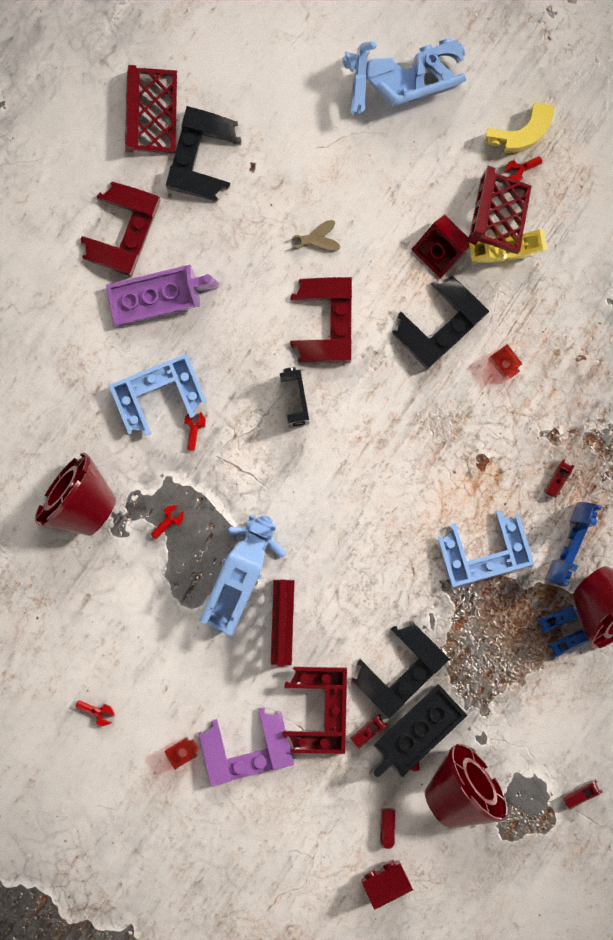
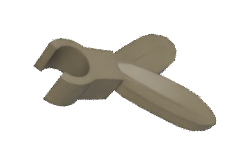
M325 221L310 235H294L292 240L299 239L301 244L294 245L293 248L299 249L302 246L312 244L329 251L339 250V243L324 237L334 228L335 221Z

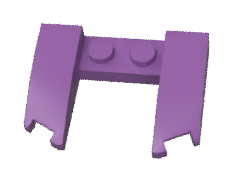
M258 708L268 747L259 751L227 759L218 719L211 722L213 727L207 733H199L211 787L231 782L235 779L294 765L288 737L285 738L283 735V731H286L281 711H278L276 716L264 713L265 708Z

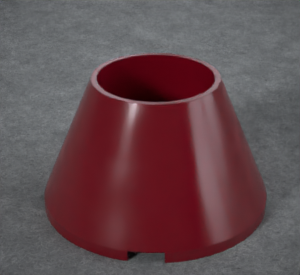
M80 453L82 457L78 460L74 457L52 482L44 495L47 497V500L43 506L39 505L36 511V524L42 527L91 536L106 522L115 506L116 497L88 454Z
M604 566L587 576L573 593V599L588 643L593 649L596 648L595 646L603 648L613 643V569Z
M456 744L450 748L425 789L426 802L436 819L449 829L500 822L507 816L508 812L504 793L496 777L491 779L485 770L488 767L487 764L477 753L463 744Z

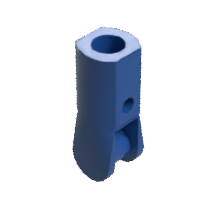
M571 605L542 617L537 622H540L543 628L541 631L544 633L577 619V614ZM551 617H553L556 623L552 626H550V623L548 621V619Z
M581 629L549 644L548 647H551L554 653L552 656L555 658L588 643L585 632ZM564 642L566 649L561 650L559 643Z

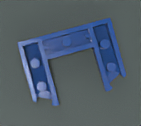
M577 502L569 521L577 526L576 528L572 527L568 539L571 540L568 547L564 546L560 554L562 561H552L545 580L558 586L569 585L566 579L569 580L573 573L569 570L576 571L578 565L573 564L588 527L596 525V517L598 515L596 511L601 510L602 506L587 502Z

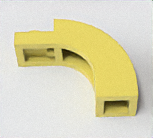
M534 102L531 108L529 123L523 129L504 131L488 128L484 142H489V145L492 146L505 145L503 153H518L530 149L545 135L551 124L555 106Z
M543 229L523 234L521 249L518 255L479 241L476 245L469 243L472 262L476 263L517 260L547 250ZM512 237L505 238L508 244L515 246L516 243Z

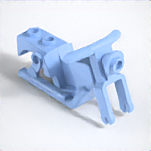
M451 38L439 41L440 45L432 48L431 44L419 48L420 52L415 55L414 66L410 69L398 66L393 57L371 59L367 62L370 50L376 48L374 41L361 43L357 48V55L346 51L345 56L342 57L344 67L351 72L354 71L351 113L354 115V112H357L358 109L359 115L365 110L366 80L392 106H399L466 82L464 73L454 76V73L438 60L439 56H449L455 59L457 63L463 61L465 50L462 43L459 44L458 39L452 41ZM425 69H429L438 78V82L424 86Z
M251 514L246 527L228 528L230 535H243L245 537L228 554L227 558L222 560L224 565L199 619L200 622L211 625L213 630L217 632L224 631L228 635H233L257 579L262 578L260 572L267 545L279 557L282 558L286 555L285 550L273 539L277 525L272 523V518L266 515L255 518V515Z

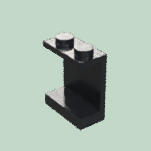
M296 367L285 368L283 373H279L280 381L282 383L297 380L303 410L301 413L287 415L288 426L295 427L309 424L301 370H296Z

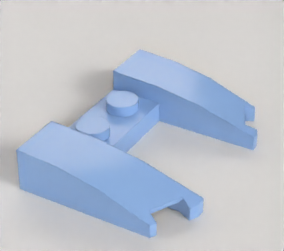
M187 353L109 385L128 434H132V430L145 431L144 435H151L137 397L173 382L177 384L190 418L196 415L193 411L201 402L206 404V399Z
M496 511L506 551L470 561L466 559L456 523L450 525L452 531L444 539L440 535L438 536L452 590L471 585L477 581L510 572H518L534 566L519 514H516L515 519L502 517L503 511Z

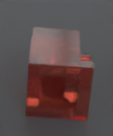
M508 344L488 359L503 378L509 376L511 379L520 372L519 367L522 363ZM503 361L509 362L510 365L508 368H505L502 365Z
M187 736L167 748L164 752L176 770L197 757L199 747L194 739L190 740ZM185 749L187 752L186 756H180L179 750Z

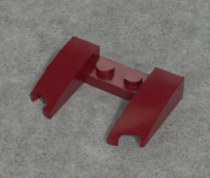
M111 182L112 187L105 194L100 192L96 198L132 211L127 229L119 248L81 236V243H85L86 255H83L82 258L132 277L161 199L160 196Z
M352 277L299 279L298 282L301 283L297 294L292 293L291 300L331 301L330 340L290 341L291 347L296 346L301 355L298 361L351 363Z
M293 667V670L296 672L290 683L285 682L284 688L325 689L324 731H283L284 737L289 736L294 746L291 749V753L345 754L347 668Z

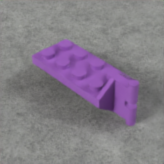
M186 265L107 284L106 289L114 325L120 326L200 307L199 292L213 288L216 289L219 287V282L209 274L196 278L192 266Z

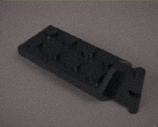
M437 684L373 744L382 756V759L369 770V775L371 777H380L391 766L401 777H404L468 715Z

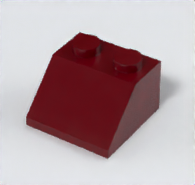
M443 215L431 225L411 250L441 279L470 249L469 237L446 215Z
M389 860L382 865V869L378 871L372 869L363 875L364 878L361 879V882L374 910L413 891L412 885L399 860Z

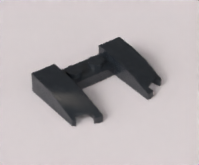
M186 106L181 125L182 130L174 160L170 166L166 188L217 202L219 199L215 195L222 187L228 190L230 182L194 172L195 161L202 135L241 145V137H236L234 126H238V122L208 111Z
M453 276L449 277L450 281L438 284L437 280L431 283L458 312L433 337L429 339L402 312L397 317L401 319L398 330H392V334L426 370L431 368L489 313V310Z
M409 621V627L398 630L397 626H394L391 630L419 659L389 688L361 659L357 662V665L361 666L357 679L352 677V681L389 719L425 682L450 660L413 621Z

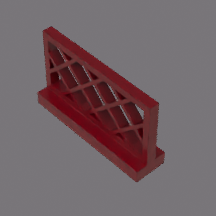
M128 65L126 78L125 152H176L177 70L136 68V65ZM140 74H148L153 81L145 87L140 81ZM164 75L172 76V84L168 88L159 81ZM155 83L163 90L157 97L148 90ZM145 92L153 100L146 107L139 101V97ZM165 94L172 99V104L167 108L158 101ZM154 103L163 110L156 118L148 111ZM144 112L153 120L146 127L139 122V117ZM165 113L172 120L171 125L166 129L158 121ZM154 123L163 131L156 138L148 131ZM143 133L152 140L147 146L138 145V138ZM166 134L171 140V147H163L158 140Z
M488 165L480 179L468 243L476 245L479 241L518 255L521 249L532 186L495 173L496 168ZM495 182L503 183L505 189L499 190ZM514 189H521L525 191V194L519 197ZM509 192L514 200L508 202L503 194ZM498 197L502 205L496 206L492 198ZM517 203L521 208V212L516 213L511 205ZM506 208L511 216L505 218L500 210ZM495 213L500 221L493 223L489 215ZM514 220L519 227L513 230L508 222ZM502 224L508 231V233L503 235L497 228V226ZM491 229L496 238L493 239L485 236L486 231ZM511 236L516 243L515 246L508 244L505 238Z
M273 580L271 665H277V667L292 665L295 580Z

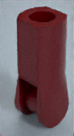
M562 459L544 492L553 498H557L574 469V465L570 466ZM560 469L566 472L565 477L558 475Z
M380 714L350 737L358 749L388 725L387 722L384 723L380 718ZM373 723L378 728L375 732H372L369 728Z
M592 780L562 797L567 808L571 810L587 800L600 795L603 791L602 789L599 790L596 784L597 780ZM587 788L591 791V794L588 796L584 792Z
M381 808L380 842L384 848L391 849L395 844V809Z

